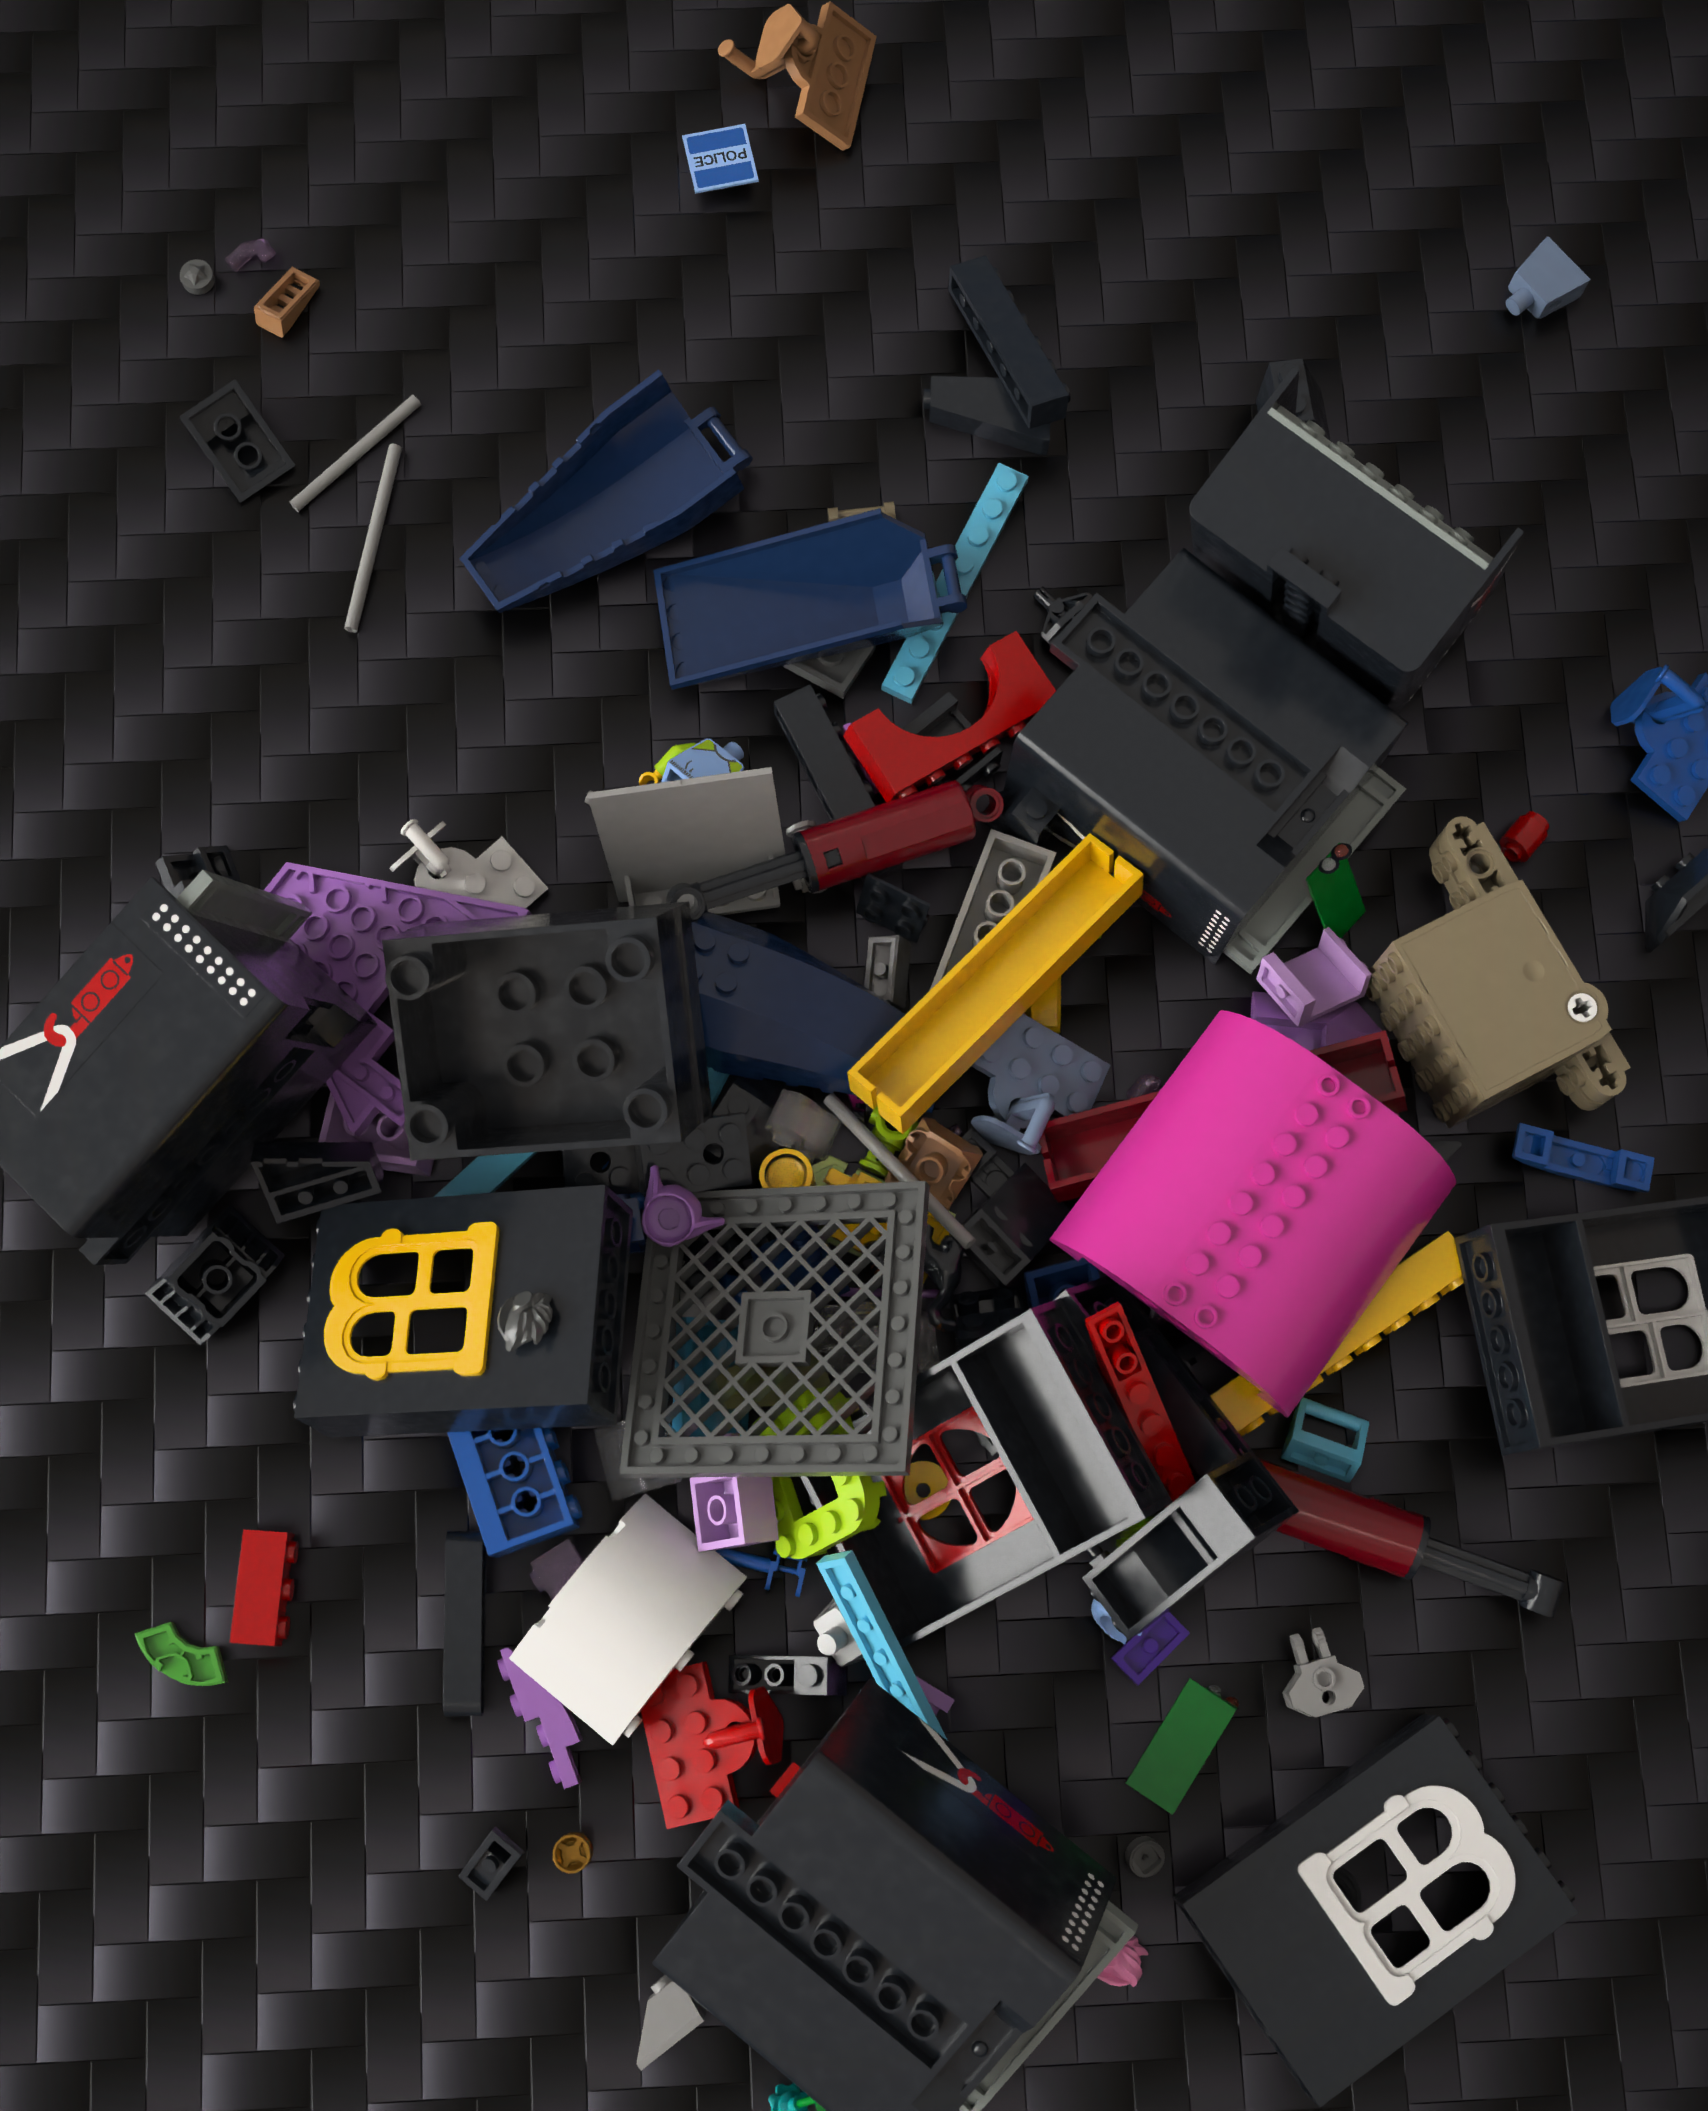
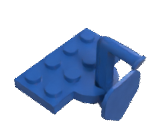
M1666 664L1663 668L1657 667L1643 673L1611 703V722L1615 726L1624 725L1629 722L1635 724L1638 742L1647 755L1630 781L1678 822L1689 818L1708 788V674H1699L1690 686L1679 675L1670 670L1669 665ZM1661 683L1672 691L1654 695Z

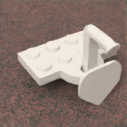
M412 819L402 827L401 835L407 836L414 843V846L389 868L394 872L412 857L419 864L414 878L415 887L527 908L548 889L502 836L476 859L461 849L453 847L440 849L432 841V838L446 826L444 821L428 834L418 825V820Z

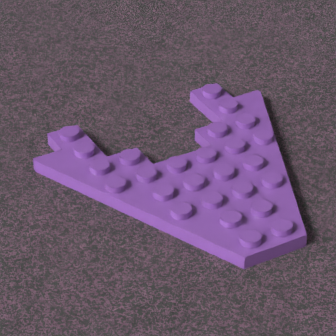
M286 862L264 891L302 903L312 912L311 916L290 939L377 1023V1026L326 1081V1084L349 1130L358 1137H360L379 1111L405 1129L400 1080L377 1063L395 1040L394 1030L373 1015L389 995L385 980L386 967L382 940L405 932L407 929L420 924L532 914L523 907Z

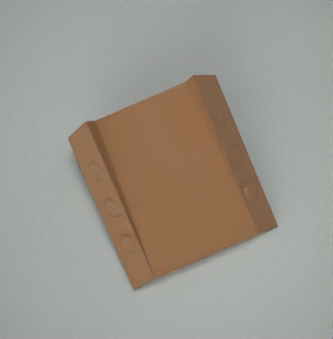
M923 1117L917 1128L908 1135L905 1141L906 1145L897 1159L919 1181H926L930 1186L929 1192L949 1210L983 1156V1153L978 1146L972 1145L937 1123L935 1119ZM890 1171L884 1179L885 1183L900 1182Z

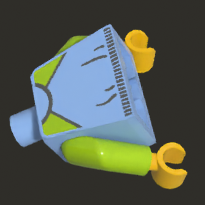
M707 738L699 743L674 745L654 766L656 770L653 773L645 772L641 774L639 785H646L651 780L655 781L654 783H660L661 779V782L744 771L743 764L739 762L744 757L742 748L735 742H729L722 748L712 739Z

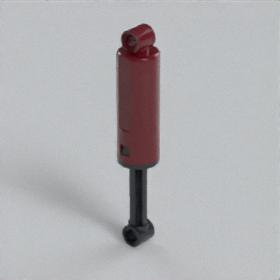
M953 780L793 833L792 843L794 852L701 883H679L669 890L666 903H676L684 894L693 895L694 904L690 909L691 922H694L703 913L708 912L709 909L804 878L809 891L814 893L865 876L868 873L871 874L974 839L976 836L975 822H992L997 819L1003 811V798L995 789L981 784L973 785L965 792L962 785L958 781ZM986 794L989 798V806L985 811L978 812L976 808L977 799Z
M1258 1458L1299 1510L1297 1514L1275 1531L1344 1555L1348 1559L1367 1566L1379 1568L1406 1580H1411L1419 1566L1422 1565L1516 1599L1520 1606L1554 1618L1566 1584L1563 1580L1534 1569L1525 1572L1429 1537L1431 1530L1430 1517L1398 1508L1371 1496L1366 1497Z

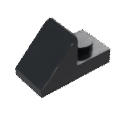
M495 1826L458 1877L487 1901L526 1852Z

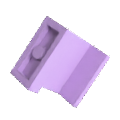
M1330 927L1323 929L1318 948L1285 963L1274 952L1262 957L1256 980L1295 1025L1300 1027L1364 997L1372 973L1368 970L1366 964L1352 953L1345 941L1339 938Z

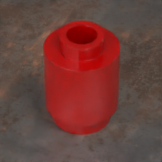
M1533 811L1519 816L1499 841L1504 856L1513 862H1526L1547 838V831L1550 828L1547 820Z

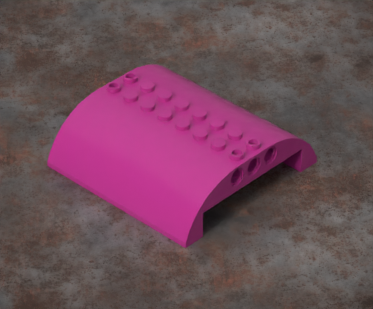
M1220 1010L1049 1240L1078 1262L1082 1257L1260 1389L1257 1396L1285 1417H1289L1457 1182L1451 1168L1442 1156L1414 1128L1329 1064L1295 1041L1254 1019L1234 1012Z

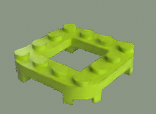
M828 1386L816 1389L822 1393ZM808 1389L793 1404L802 1412L816 1397ZM839 1391L829 1403L838 1411L851 1398H846ZM788 1407L774 1420V1423L783 1430L797 1416ZM823 1407L809 1421L819 1430L832 1415ZM849 1416L845 1421L854 1430L851 1417ZM759 1417V1418L752 1424V1426H753L761 1417ZM804 1425L795 1435H809L811 1432ZM839 1425L830 1435L849 1433ZM768 1426L759 1436L777 1434ZM831 1476L839 1498L803 1516L791 1477H771L775 1511L778 1520L779 1540L775 1542L779 1556L782 1558L804 1559L826 1554L827 1549L862 1531L874 1529L880 1523V1520L877 1518L880 1497L887 1496L884 1481L873 1483L871 1476Z

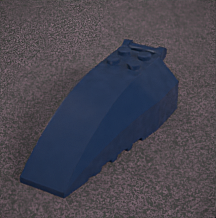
M658 369L606 408L576 439L577 443L562 458L559 456L552 463L553 467L538 483L534 481L528 488L529 492L514 507L510 506L501 515V519L495 525H491L459 559L499 613L597 575L692 529L745 489L736 471L743 470L750 465L753 457L746 449L742 450L721 422V415L715 407L707 408L691 420ZM705 428H710L731 458L723 462L701 431Z
M711 912L703 913L699 919L692 922L707 1067L713 1068L714 1071L745 1078L761 1081L763 1078L786 1082V1085L793 1087L804 1085L820 1088L821 1092L833 1094L835 1091L855 1095L850 1090L847 1072L906 1014L828 964L769 932ZM935 1103L926 1112L932 1113Z

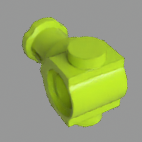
M878 1106L873 1110L868 1123L874 1125L871 1132L893 1155L895 1151H902L908 1135L919 1124L916 1121L904 1134L899 1131H891L885 1125V1119L879 1115ZM868 1150L865 1159H860L859 1166L876 1175L886 1177L889 1171L880 1161H876L877 1158Z

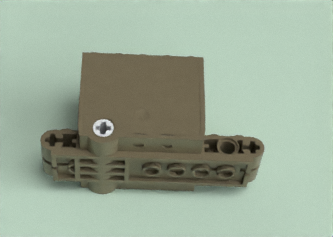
M1463 816L1453 818L1431 845L1429 856L1433 875L1439 883H1444L1450 894L1449 900L1454 910L1393 941L1370 968L1369 971L1372 975L1365 994L1372 1002L1375 1001L1382 1012L1380 1013V1018L1383 1025L1388 1031H1393L1399 1042L1398 1050L1405 1061L1411 1062L1416 1071L1415 1079L1422 1091L1429 1093L1434 1102L1433 1110L1435 1115L1442 1123L1445 1122L1449 1129L1555 1073L1558 1076L1556 1079L1557 1084L1563 1094L1569 1095L1579 1108L1586 1111L1595 1110L1623 1091L1626 1086L1625 1072L1631 1068L1610 1033L1612 1028L1606 1020L1608 1017L1607 1000L1598 988L1583 982L1524 881L1518 880L1486 824L1482 822L1477 825L1472 819Z

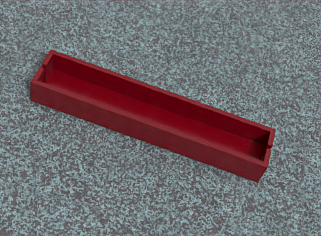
M1386 1030L1309 1050L1395 1114L1408 1111L1405 1094L1397 1067L1395 1066ZM1160 1091L1048 1121L1039 1144L1042 1146L1041 1153L1045 1159L1043 1162L1049 1188L1057 1203L1083 1195Z

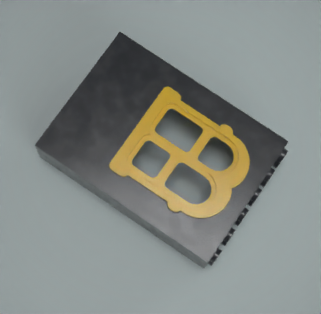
M606 1185L348 1203L322 1210L320 1219L316 1224L318 1237L316 1253L312 1257V1283L307 1294L309 1307L307 1322L303 1327L304 1345L302 1358L298 1364L299 1384L297 1395L293 1401L294 1418L329 1438L616 1425L633 1210ZM472 1249L473 1263L468 1290L454 1293H432L431 1283L435 1254L441 1250ZM418 1253L416 1288L411 1295L369 1297L362 1293L359 1287V1274L364 1264L372 1257L381 1254ZM523 1291H529L533 1294L541 1292L549 1294L552 1297L550 1302L553 1310L552 1320L549 1323V1329L543 1334L541 1341L538 1344H534V1340L519 1346L514 1351H507L506 1341L498 1330L497 1324L500 1308L508 1298L513 1297L514 1300ZM446 1308L467 1309L464 1346L460 1351L408 1354L410 1320L413 1312L417 1310ZM394 1312L395 1324L390 1353L385 1356L372 1357L357 1354L352 1346L351 1337L358 1321L368 1314Z

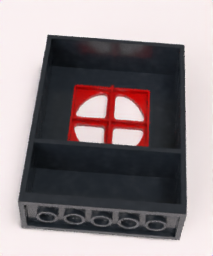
M1060 1298L1029 1309L917 1375L911 1459L922 1444L929 1445L948 1480V1484L944 1489L914 1505L908 1502L905 1495V1476H871L873 1483L884 1481L887 1496L880 1497V1507L877 1516L880 1523L874 1529L862 1531L837 1544L836 1547L839 1553L853 1550L901 1648L1140 1522L1173 1501L1064 1302ZM873 1401L872 1403L868 1404V1406H869L872 1410H873L874 1401ZM863 1408L850 1415L854 1429L869 1416ZM964 1429L981 1433L991 1439L999 1457L969 1475H962L942 1440V1434L947 1430ZM1007 1469L1016 1486L1015 1501L1012 1511L1003 1526L998 1531H993L989 1528L972 1496V1489ZM799 1476L809 1493L810 1503L816 1510L839 1498L831 1476ZM956 1499L960 1502L977 1534V1541L974 1544L955 1545L937 1540L924 1531L920 1525V1518L949 1500Z

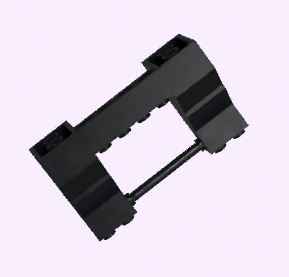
M1105 1276L1065 1289L1055 1300L1061 1298L1097 1364L1098 1361L1084 1319L1116 1302L1122 1305L1182 1451L1189 1461V1467L1197 1477L1201 1478L1111 1554L1108 1550L1103 1552L1099 1544L1085 1550L1090 1559H1092L1090 1565L1093 1569L1082 1578L1088 1585L1092 1597L1100 1602L1111 1616L1115 1628L1129 1640L1147 1629L1176 1604L1266 1539L1297 1514L1299 1510L1131 1293L1109 1276ZM975 1432L977 1440L983 1448L988 1450L992 1456L998 1454L990 1438Z

